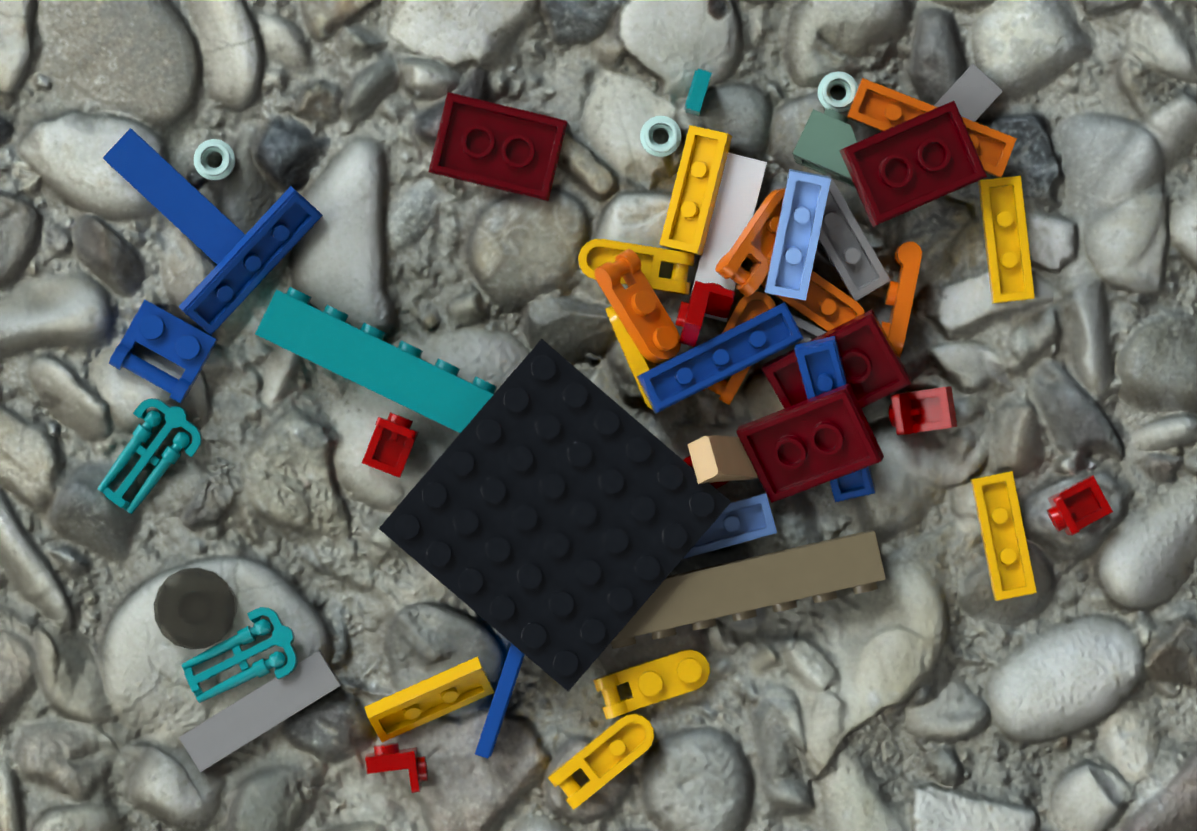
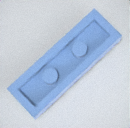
M789 169L765 285V293L806 301L831 177Z

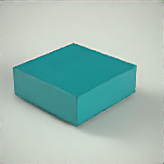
M699 68L695 70L684 106L686 113L699 116L712 72Z

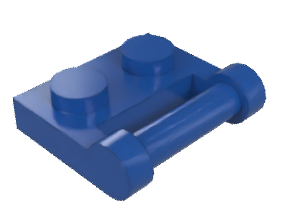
M144 299L123 339L113 352L109 364L119 370L125 368L167 391L171 394V399L182 404L218 339ZM139 343L184 368L185 371L181 378L177 379L132 354L135 345Z

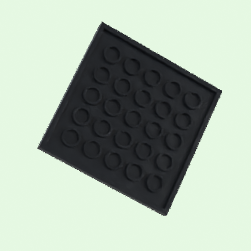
M541 339L378 529L569 692L728 507L731 501L709 482L698 484L692 467Z

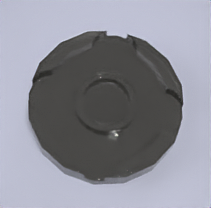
M202 567L184 568L168 576L159 587L153 604L155 621L162 635L174 645L190 650L207 648L222 640L233 627L237 614L236 596L228 582L217 572Z

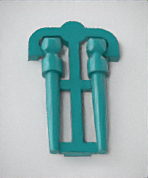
M156 398L141 402L133 414L138 418L144 419L145 422L143 424L139 423L132 434L134 436L97 488L108 499L130 514L134 513L170 465L177 462L182 455L180 453L182 448H184L186 454L193 457L201 446L202 435L200 430L187 420V412L180 406L170 407L162 400ZM155 407L165 414L166 424L146 449L141 444L147 442L153 434L152 428L158 426L162 421V415L158 411L151 410L147 412L148 408ZM182 427L192 435V443L190 444V435L183 431L178 432L174 436L172 446L168 445L161 454L162 459L154 455L173 428ZM135 452L141 455V458L115 492L108 486L129 462ZM148 462L156 467L148 476L132 502H128L123 496Z
M260 607L247 613L250 621L254 623L253 627L247 626L237 631V635L181 664L188 684L199 703L235 688L257 676L261 678L271 673L270 669L274 667L277 679H281L295 670L298 658L292 645L295 638L294 632L290 627L283 625L279 615L274 610ZM262 616H267L274 627L272 637L242 651L241 644L245 646L255 641L256 636H265L272 631L270 622L261 619ZM276 645L283 647L288 658L287 661L284 653L276 651L269 656V659L265 660V658H262L252 663V667L247 662L248 659ZM232 649L235 656L195 675L192 667ZM239 664L242 672L205 692L202 691L200 683Z

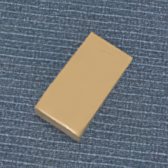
M711 435L704 436L687 444L698 484L759 478L739 437Z

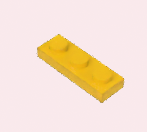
M689 125L659 245L702 256L732 140L730 134Z
M1021 175L979 180L978 186L992 304L1035 299Z
M1013 471L970 479L994 600L999 601L1037 593Z
M477 656L390 696L384 697L364 708L371 725L383 743L495 692Z

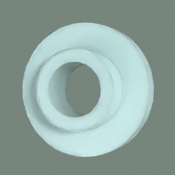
M845 72L829 73L821 80L818 86L817 95L819 102L825 109H831L838 113L846 112L851 107L858 85L855 79ZM839 85L844 88L845 97L842 100H835L831 97L830 90L833 86Z
M667 116L652 117L645 122L641 129V144L645 151L652 156H669L680 145L681 130L678 124ZM662 129L668 133L669 139L666 143L657 144L653 140V133L656 130Z
M210 139L201 143L196 149L194 166L202 177L213 181L222 180L233 171L235 154L226 142L219 139ZM212 153L221 154L222 163L219 167L212 168L209 166L208 157Z

